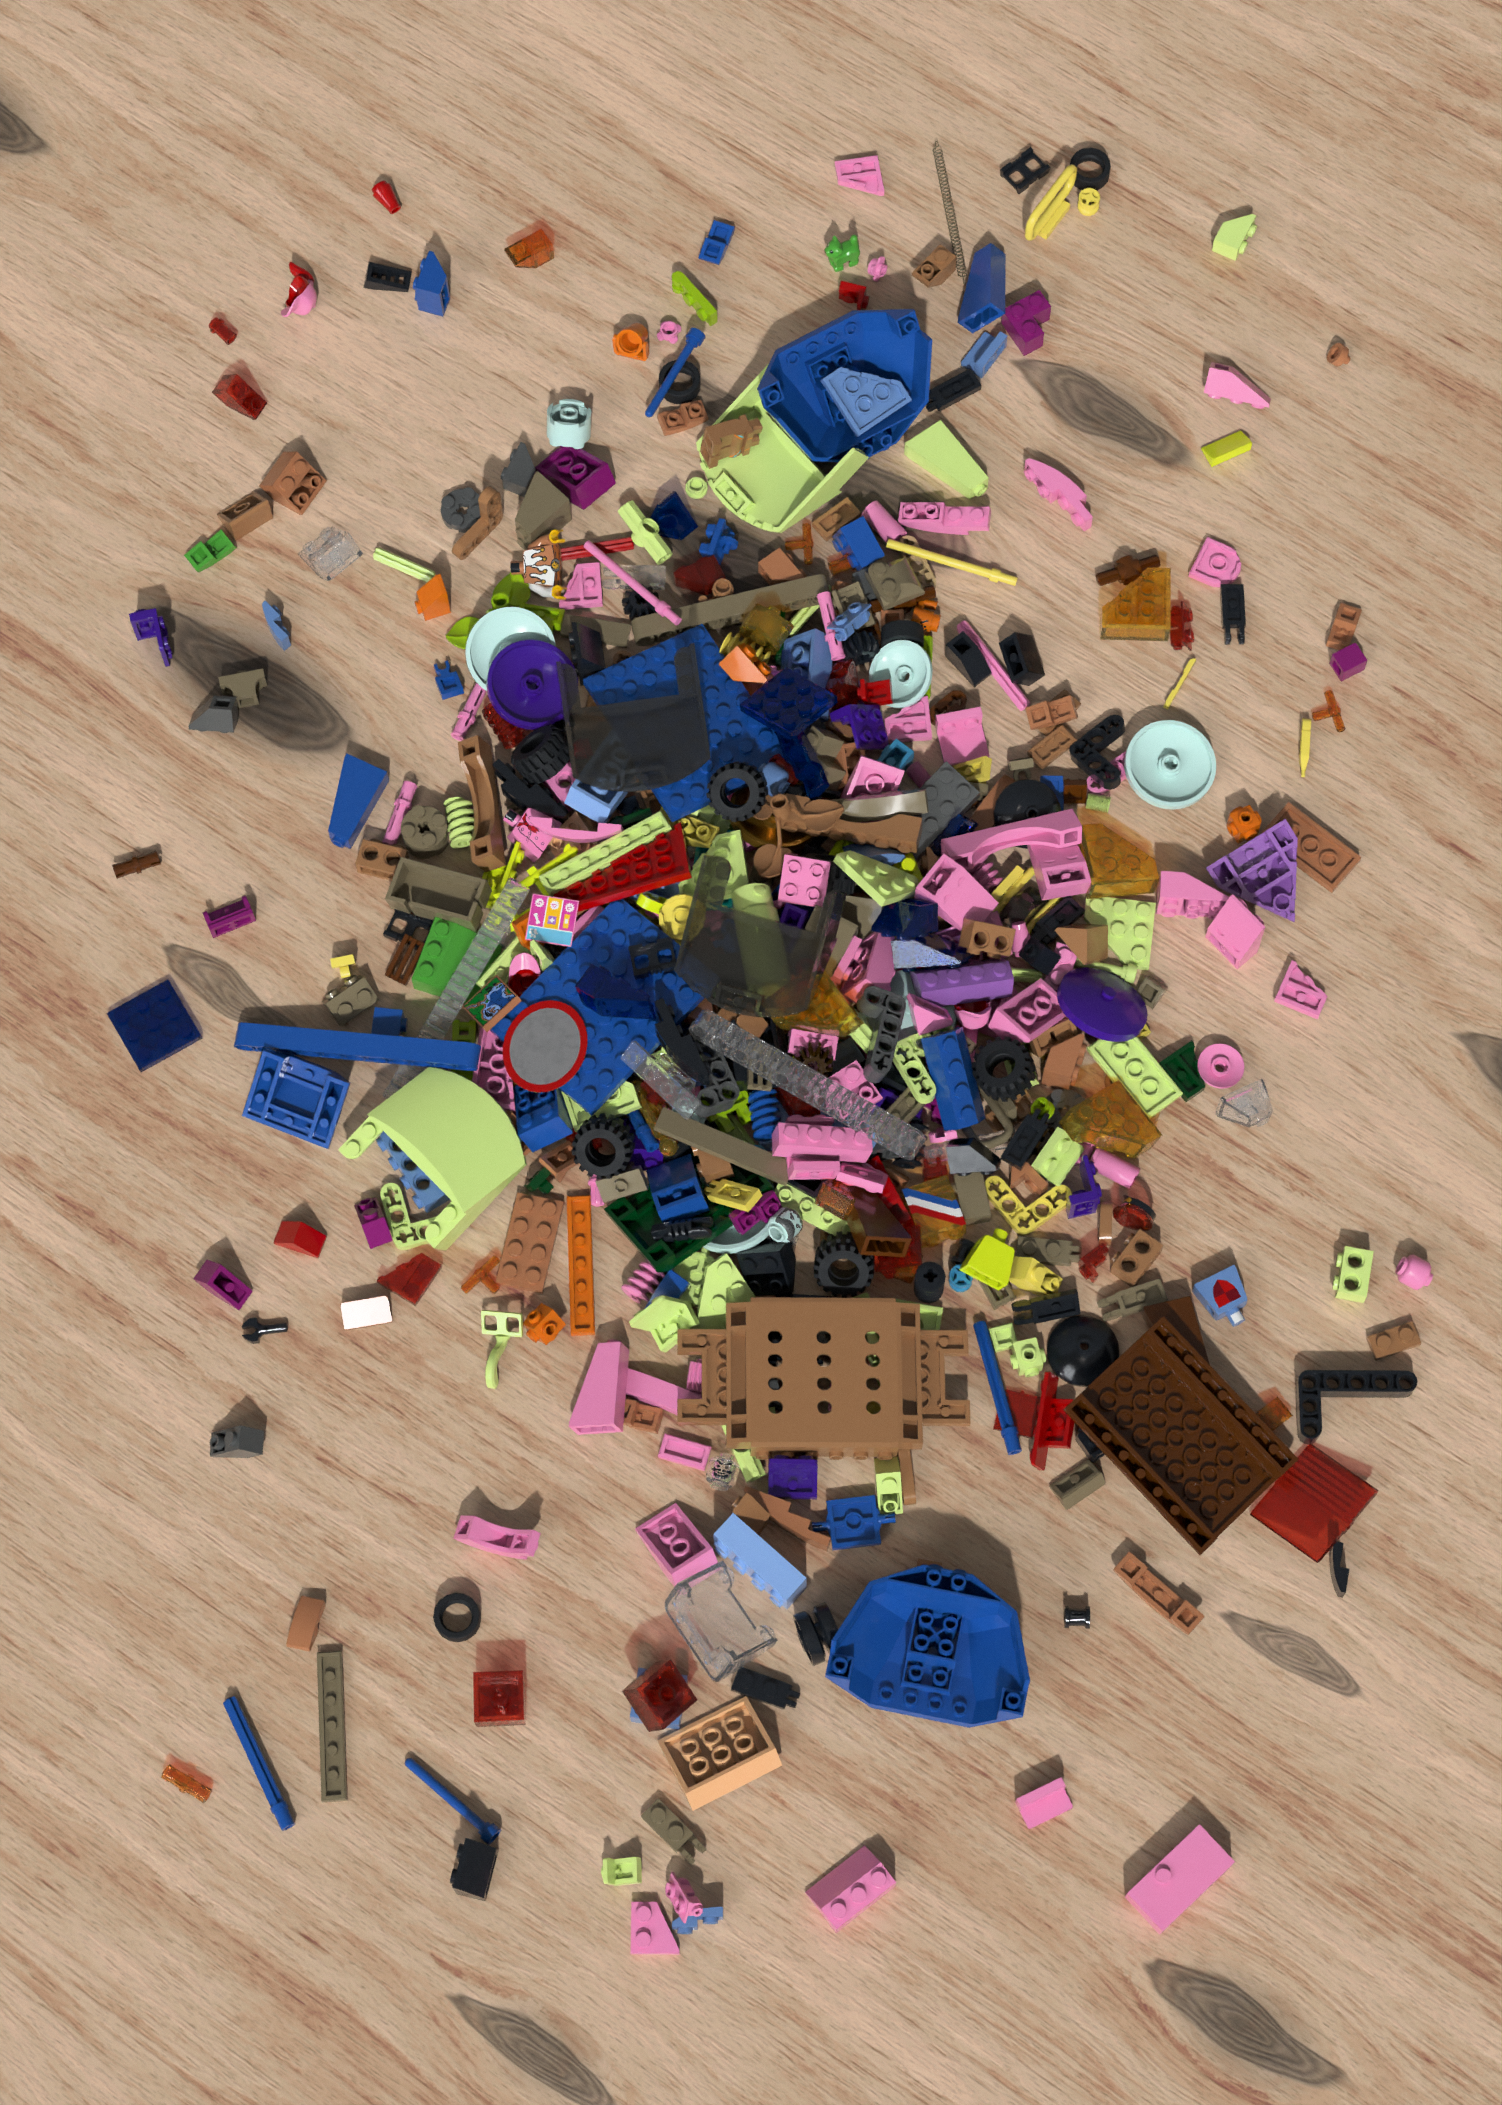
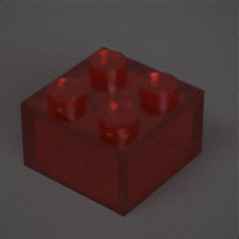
M671 1659L655 1662L622 1690L648 1732L664 1730L697 1701V1698Z
M524 1671L473 1672L474 1723L476 1727L526 1725Z

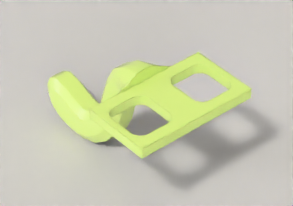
M481 1310L482 1334H491L496 1338V1345L492 1349L485 1367L486 1385L488 1388L496 1389L499 1383L497 1364L507 1346L508 1340L511 1336L523 1337L522 1313ZM485 1315L497 1318V1330L485 1327ZM507 1317L519 1320V1332L508 1330Z

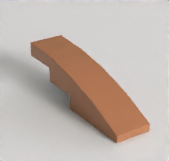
M745 1486L744 1495L746 1492L750 1494L771 1515L772 1522L803 1542L826 1552L828 1551L831 1537L809 1530L811 1520L790 1513L791 1502Z

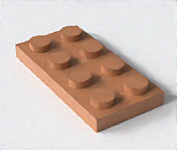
M1288 802L1262 833L1286 819L1298 838L1297 867L1329 892L1333 893L1360 862L1362 857Z
M517 1192L496 1278L497 1285L543 1294L563 1212V1201Z

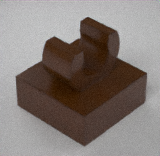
M1064 780V804H1086L1087 780Z

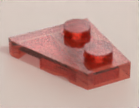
M420 1253L408 1263L397 1266L396 1270L385 1276L378 1277L377 1283L416 1306L442 1269V1265L425 1254Z

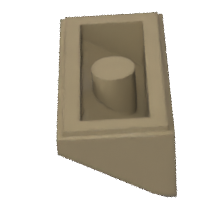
M1088 1459L1049 1485V1487L1063 1507L1068 1510L1105 1484L1102 1472Z

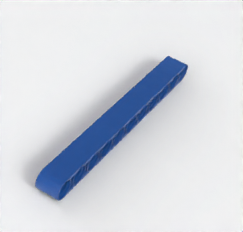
M242 1022L238 1023L234 1042L235 1048L245 1051L263 1052V1050L299 1056L476 1071L478 1069L481 1051L480 1045L469 1042Z

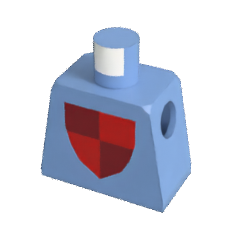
M1235 1265L1194 1284L1193 1294L1214 1320L1217 1321L1227 1316L1233 1327L1245 1321L1240 1309L1246 1306L1248 1300Z

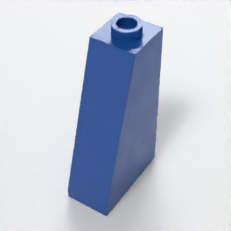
M992 243L974 254L958 317V323L972 334L1005 314L1006 254Z
M346 754L344 757L328 833L334 845L340 848L345 846L351 849L386 788L389 777L387 771L349 754Z

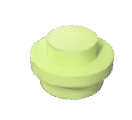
M700 477L691 478L685 486L686 494L693 499L704 497L708 490L707 483Z

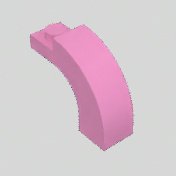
M461 1515L453 1539L501 1556L527 1559L528 1556L534 1557L541 1533L535 1530L506 1528L476 1516Z

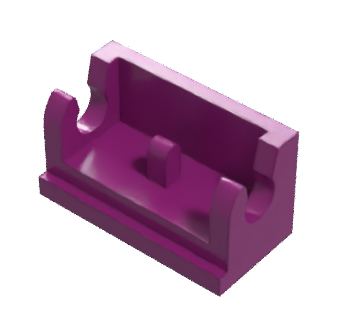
M246 895L242 896V900L211 913H207V911L202 912L213 938L256 921Z

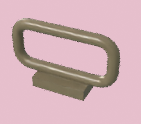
M977 1083L979 1092L1004 1127V1132L990 1140L982 1141L977 1137L971 1126L961 1130L967 1138H975L988 1149H992L1011 1139L1014 1132L1012 1123L1017 1121V1108L1010 1098H1008V1102H1002L1000 1097L998 1101L993 1100L991 1096L988 1097Z

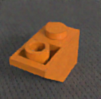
M745 643L737 645L719 663L733 681L765 683L774 677L771 673V668L765 662H761L756 657L755 650Z

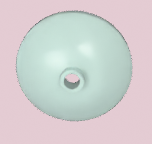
M897 640L888 643L880 649L871 663L869 683L890 679L892 683L893 704H887V706L893 708L909 707L917 703L929 689L933 672L930 657L920 645L912 641ZM909 673V679L906 680L905 677Z

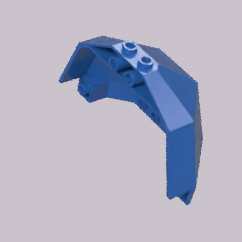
M914 309L853 310L775 350L757 388L763 408L812 461L839 462L852 448L864 451L870 458L896 444L928 403L932 338L920 329ZM840 367L847 368L851 371L864 372L890 380H898L902 383L912 400L856 437L820 380Z
M923 1564L870 1581L831 1640L830 1655L825 1674L827 1679L871 1708L968 1728L1023 1717L1030 1684L1017 1611L973 1574H969L962 1569H944L937 1564Z

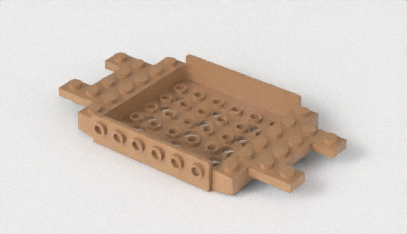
M750 1297V1302L726 1303V1329L677 1330V1355H702V1399H677V1425H726V1449H751L750 1456H756V1459L767 1460L770 1459V1456L785 1455L788 1456V1459H794L799 1456H812L815 1460L819 1459V1457H829L831 1460H841L844 1457H853L855 1460H866L868 1457L890 1460L897 1456L898 1449L922 1450L923 1426H970V1400H945L944 1356H968V1330H920V1304L896 1302V1298ZM778 1331L782 1335V1340L779 1343L770 1342L768 1339L770 1332ZM821 1331L828 1332L831 1339L828 1343H820L817 1340V1334ZM868 1332H876L879 1335V1341L875 1344L868 1343L865 1339V1335ZM773 1354H777L782 1358V1363L777 1367H773L769 1364L768 1358ZM825 1354L830 1357L831 1363L829 1366L822 1367L817 1363V1358L820 1355ZM876 1355L880 1360L879 1365L876 1367L868 1366L865 1361L866 1357ZM779 1378L782 1381V1387L779 1390H772L768 1385L770 1379ZM870 1378H876L880 1382V1387L874 1391L869 1390L866 1386V1381ZM819 1379H829L831 1387L828 1390L819 1389L817 1386ZM773 1401H778L782 1404L783 1409L780 1413L774 1414L770 1412L769 1404ZM822 1401L831 1404L832 1409L827 1414H822L818 1411L817 1406ZM874 1401L880 1405L881 1409L877 1414H871L867 1411L866 1406L869 1402Z

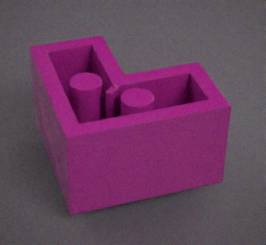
M1040 290L1006 307L1005 314L1001 316L1002 326L1023 356L1043 346L1044 332L1039 325L1050 320L1051 305Z

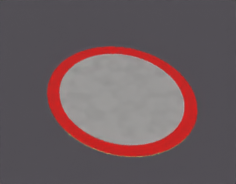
M553 1000L535 1003L519 1013L509 1026L503 1043V1061L510 1078L518 1086L531 1092L552 1091L571 1080L580 1069L587 1051V1031L581 1016L571 1006Z

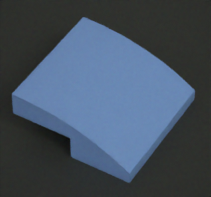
M853 843L843 847L844 852L851 850L890 866L906 858L897 849H880L875 845H858Z

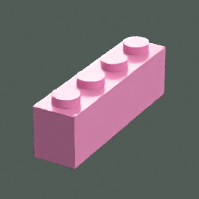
M778 1122L772 1133V1156L866 1163L873 1152L872 1129Z

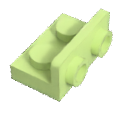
M1057 1127L1031 1166L1043 1179L1056 1186H1060L1085 1148L1073 1141L1065 1130Z

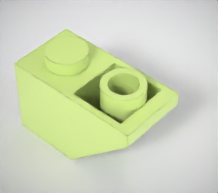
M1250 214L1223 222L1214 239L1212 251L1236 261L1239 254H1244L1248 246V242H1246L1248 237H1253L1257 229V225H1255L1256 215Z
M898 1456L890 1460L874 1458L878 1510L880 1514L893 1512L895 1514H902L901 1472Z

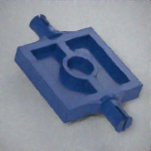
M875 1495L826 1501L828 1512L826 1521L812 1522V1530L814 1532L828 1531L831 1537L832 1551L881 1545V1524L896 1523L895 1513L880 1514L876 1507Z

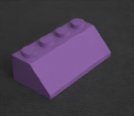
M1003 958L910 970L909 972L916 996L940 1007L1012 997L1014 977L1009 961Z

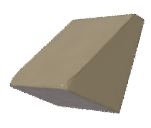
M1147 976L1137 992L1142 997L1144 1003L1154 1009L1168 988L1153 977Z

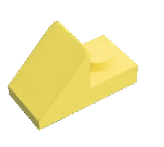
M983 756L952 767L968 782L986 784V781L990 780L992 759Z

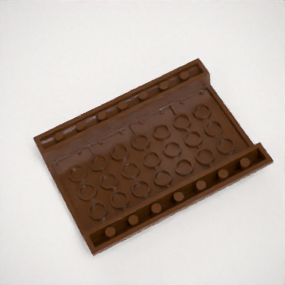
M1164 1316L1063 1409L1199 1555L1210 1547L1231 1523L1298 1460L1294 1453Z

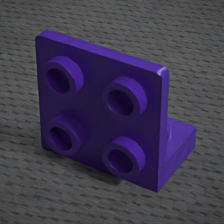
M849 704L830 713L831 722H841L842 725L851 724L855 745L858 750H884L889 745L879 705Z
M1087 1155L1082 1156L1079 1168L1085 1190L1075 1191L1068 1197L1066 1207L1068 1219L1096 1213L1097 1206L1100 1204L1099 1197H1102L1099 1183L1094 1181L1093 1175H1096L1093 1161L1088 1160Z

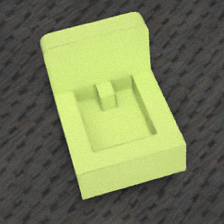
M641 1857L603 1858V1866L601 1868L603 1883L613 1886L642 1883Z

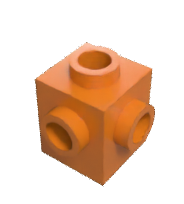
M1250 805L1246 807L1239 806L1230 812L1226 826L1230 835L1239 844L1245 840H1251L1258 835L1262 820L1256 810L1253 811Z
M543 1303L531 1311L523 1322V1326L528 1330L526 1335L533 1342L540 1341L545 1345L553 1341L566 1325L552 1308Z

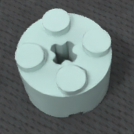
M575 399L559 400V404L554 406L553 403L550 404L547 409L546 431L550 445L554 447H573L574 449L583 448L591 437V409L589 407L587 409L582 401Z

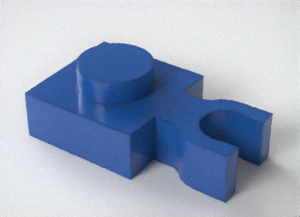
M448 660L445 661V669H439L437 664H434V670L438 676L435 677V682L442 700L464 694L459 676L456 671L451 672Z

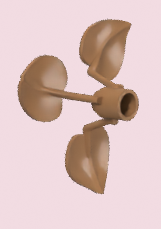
M750 790L748 791L747 801L749 800V797H750ZM779 793L773 797L767 795L765 805L753 817L766 820L774 814L778 844L777 847L773 844H766L756 851L753 862L759 876L771 878L782 874L784 855L792 853L788 848H781V821L789 819L792 812H794L801 819H806L805 824L809 830L825 832L837 823L844 811V806L835 801L818 799L807 803L804 806L805 814H802L796 809L795 805H790L788 798L784 794Z

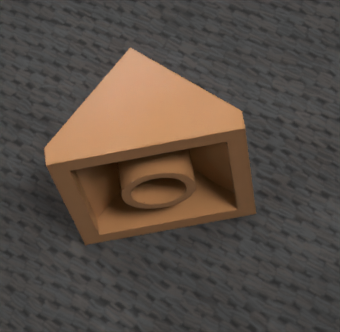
M252 492L217 514L235 541L273 519L269 502L256 492Z
M1078 923L1055 929V932L1083 965L1102 962L1108 958V925Z

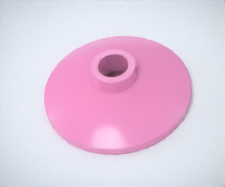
M1210 1045L1201 1052L1198 1058V1072L1201 1078L1212 1087L1220 1089L1232 1087L1243 1076V1058L1236 1049L1229 1045ZM1220 1066L1223 1072L1217 1071L1215 1067Z

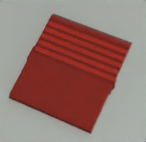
M1310 1443L1297 1457L1298 1460L1275 1481L1273 1487L1251 1511L1250 1515L1318 1563L1339 1538L1350 1529L1356 1518L1377 1495L1378 1490Z

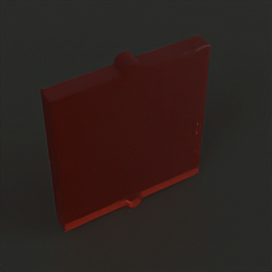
M1005 1389L1014 1426L1018 1430V1436L1032 1439L1038 1415L1037 1405L1041 1397L1025 1394L1024 1391L1016 1392ZM997 1414L993 1430L1001 1431Z

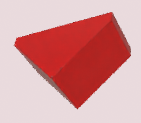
M282 1221L274 1244L319 1259L327 1236L301 1221Z

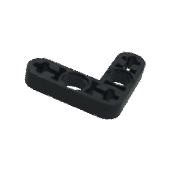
M1110 715L1075 741L1069 749L1071 760L1098 784L1108 790L1115 789L1120 785V772L1100 752L1124 734V719L1119 715ZM1096 736L1103 737L1101 742L1094 743L1091 741ZM1093 762L1101 763V766L1093 769L1089 767Z

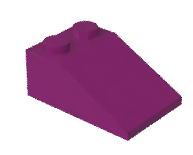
M560 446L535 467L536 471L540 472L569 499L570 503L583 510L616 484L608 463L583 449Z

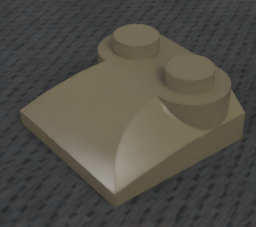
M906 557L887 563L882 561L874 562L865 571V577L884 611L925 594Z

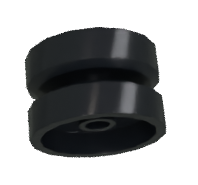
M825 1602L813 1607L815 1623H813L812 1618L806 1611L793 1615L799 1641L813 1666L825 1662L826 1654L823 1645H825L830 1654L831 1640L838 1631L832 1613Z

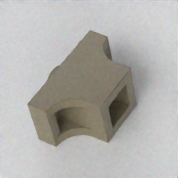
M263 668L252 671L241 670L232 675L218 677L222 694L236 697L237 709L259 705V691L267 686Z
M633 1161L629 1162L625 1170H622L619 1175L613 1174L610 1179L603 1176L602 1179H596L595 1181L604 1203L642 1192L649 1188L641 1165L635 1166Z

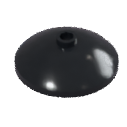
M1031 779L1015 781L1006 786L995 801L993 809L995 827L1030 819L1028 816L1030 810L1034 811V817L1060 812L1059 800L1051 788L1042 782ZM1027 845L1015 846L1018 848L1028 849Z
M1074 1316L1062 1321L1052 1331L1047 1344V1358L1052 1370L1060 1379L1074 1386L1087 1387L1119 1358V1344L1112 1329L1103 1321L1091 1316ZM1085 1343L1089 1348L1082 1350L1080 1344Z

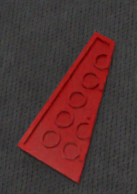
M681 822L674 825L675 829L665 835L663 832L655 836V841L646 846L639 845L610 862L611 866L592 872V877L583 882L577 881L553 896L579 901L578 912L692 878L684 829Z

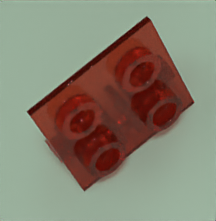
M920 1225L905 1227V1230L912 1238L905 1257L874 1256L875 1272H882L885 1278L892 1279L898 1268L922 1265Z

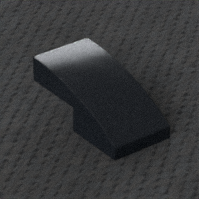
M1334 1541L1330 1547V1574L1337 1597L1343 1598L1346 1593L1349 1569L1340 1567L1344 1543Z

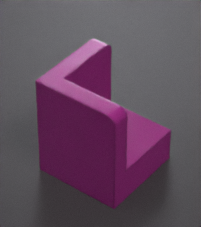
M1353 643L1333 653L1329 664L1342 682L1363 671L1366 667L1367 659L1359 646Z

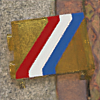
M947 1175L902 1189V1198L908 1206L916 1226L921 1248H932L938 1246L942 1241L948 1239L957 1240L963 1234H966V1222Z

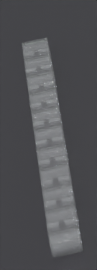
M512 877L508 879L416 1038L443 1040L528 895L530 888ZM399 1065L382 1096L388 1099L423 1072L426 1067Z
M702 1010L689 1027L690 1034L696 1040L853 1130L860 1132L904 1159H914L926 1141L925 1135L917 1128L710 1010Z

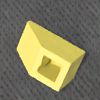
M1014 1256L1009 1277L1011 1283L1020 1289L1039 1296L1058 1293L1063 1280L1061 1277L1033 1257Z

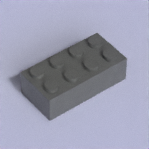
M947 761L919 789H926L929 812L913 815L914 817L922 818V833L917 853L910 852L913 854L916 863L921 859V856L925 855L926 847L932 848L980 798V792Z

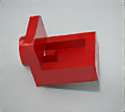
M865 678L860 679V687H857L859 700H862L865 705L881 706L893 704L892 683L890 679L867 683Z

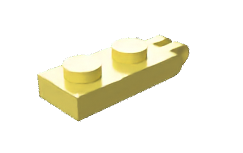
M721 1179L720 1182L712 1180L709 1184L710 1187H706L703 1190L711 1202L749 1212L763 1196L758 1188L726 1179Z

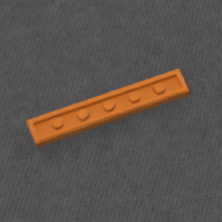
M590 1195L567 1196L571 1336L595 1335Z

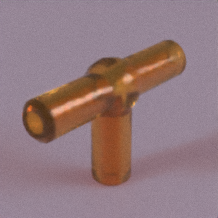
M804 523L802 525L803 540L786 541L785 549H803L804 563L811 565L813 563L812 548L814 542L812 540L811 524Z
M1328 690L1324 695L1329 708L1313 712L1312 718L1314 721L1332 717L1337 732H1343L1346 728L1341 717V708L1337 705L1333 691Z
M493 1255L481 1268H477L474 1271V1274L461 1286V1290L467 1294L481 1281L495 1294L500 1287L487 1274L500 1262V1259Z

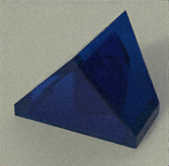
M673 491L658 503L650 517L658 524V534L662 537L683 540L698 527L676 491Z

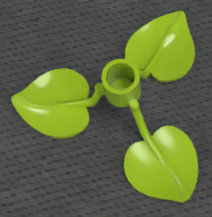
M510 573L496 585L491 598L492 609H489V612L498 608L510 607V605L519 607L521 603H526L531 595L528 584L524 583V578L521 574L511 575ZM465 617L459 620L445 635L446 639L454 646L465 649L468 635L479 619Z

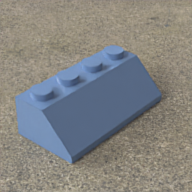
M816 628L784 640L781 670L788 668L786 710L777 713V721L781 720L785 725H795L800 718L810 715L819 718L821 722L828 721L833 661L831 660L828 642H825L824 636L826 633Z

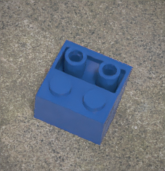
M429 251L427 257L421 261L419 277L416 276L413 282L415 301H417L418 310L443 317L450 301L447 276L434 252Z

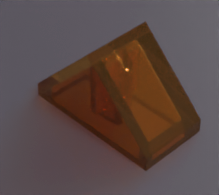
M835 1178L829 1179L822 1184L815 1204L840 1219L847 1221L856 1200L847 1185Z

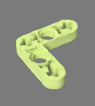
M952 1025L920 1036L916 1033L897 1042L893 1062L914 1098L921 1104H928L933 1101L936 1094V1086L919 1059L924 1057L925 1054L923 1048L917 1046L916 1041L938 1034L940 1031L945 1032L954 1029ZM899 1049H900L902 1052H905V1051H906V1056H905V1058H904V1056H903L902 1054L897 1055ZM909 1068H916L919 1070L920 1075L918 1077H911L908 1075L907 1070ZM922 1087L925 1091L930 1090L928 1096L925 1093H920Z
M395 1183L385 1184L381 1188L380 1196L395 1246L401 1250H408L429 1244L426 1237L420 1235V1230L424 1226H429L436 1217L410 1223L400 1187ZM389 1190L397 1193L394 1195L397 1205L392 1206L390 1197L387 1196ZM402 1211L404 1218L400 1222H394L391 1220L392 1213ZM416 1229V1235L418 1240H415L414 1236H411L413 1235L412 1230ZM405 1233L406 1236L411 1237L407 1238L406 1243H402L401 1240H397L401 1238L400 1234Z

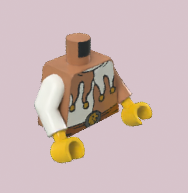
M562 529L552 530L549 534L540 536L529 544L527 550L523 551V561H511L510 568L511 575L524 574V583L528 584L530 590L540 596L565 600L566 597L561 596V591L563 589L567 590V587L562 585L561 545L555 544L565 542V539H559L558 537L559 533L563 532Z

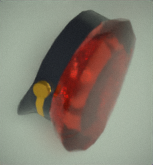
M1123 1195V1203L1113 1209L1115 1220L1120 1225L1132 1230H1151L1153 1221L1156 1218L1154 1210L1138 1199Z

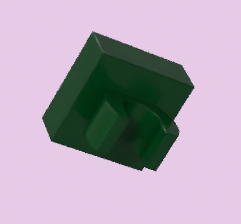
M545 1167L540 1168L524 1185L530 1192L538 1188L544 1195L554 1188L546 1180L551 1173Z

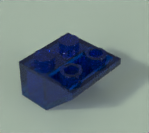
M908 898L886 905L871 926V930L881 933L882 937L896 936L897 940H910L911 936L927 937L929 936L928 933L938 931V903Z

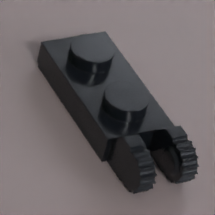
M1221 584L1220 596L1225 645H1230V628H1238V643L1244 644V628L1246 626L1244 584Z
M1076 1289L1030 1298L1029 1300L1023 1299L1011 1304L1012 1310L1015 1312L1031 1310V1313L1025 1312L1013 1317V1321L1017 1325L1037 1324L1080 1314L1079 1298Z

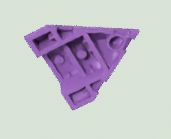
M1286 819L1206 867L1218 888L1295 922L1298 838Z

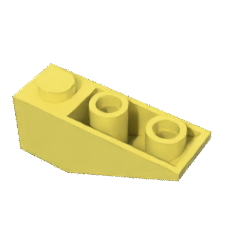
M663 807L660 809L672 830L675 829L674 825L681 822L684 829L686 846L710 848L712 841L720 830L717 826L690 816H685L672 822Z

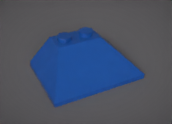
M263 1050L242 1116L329 1149L350 1082L334 1070L295 1055Z

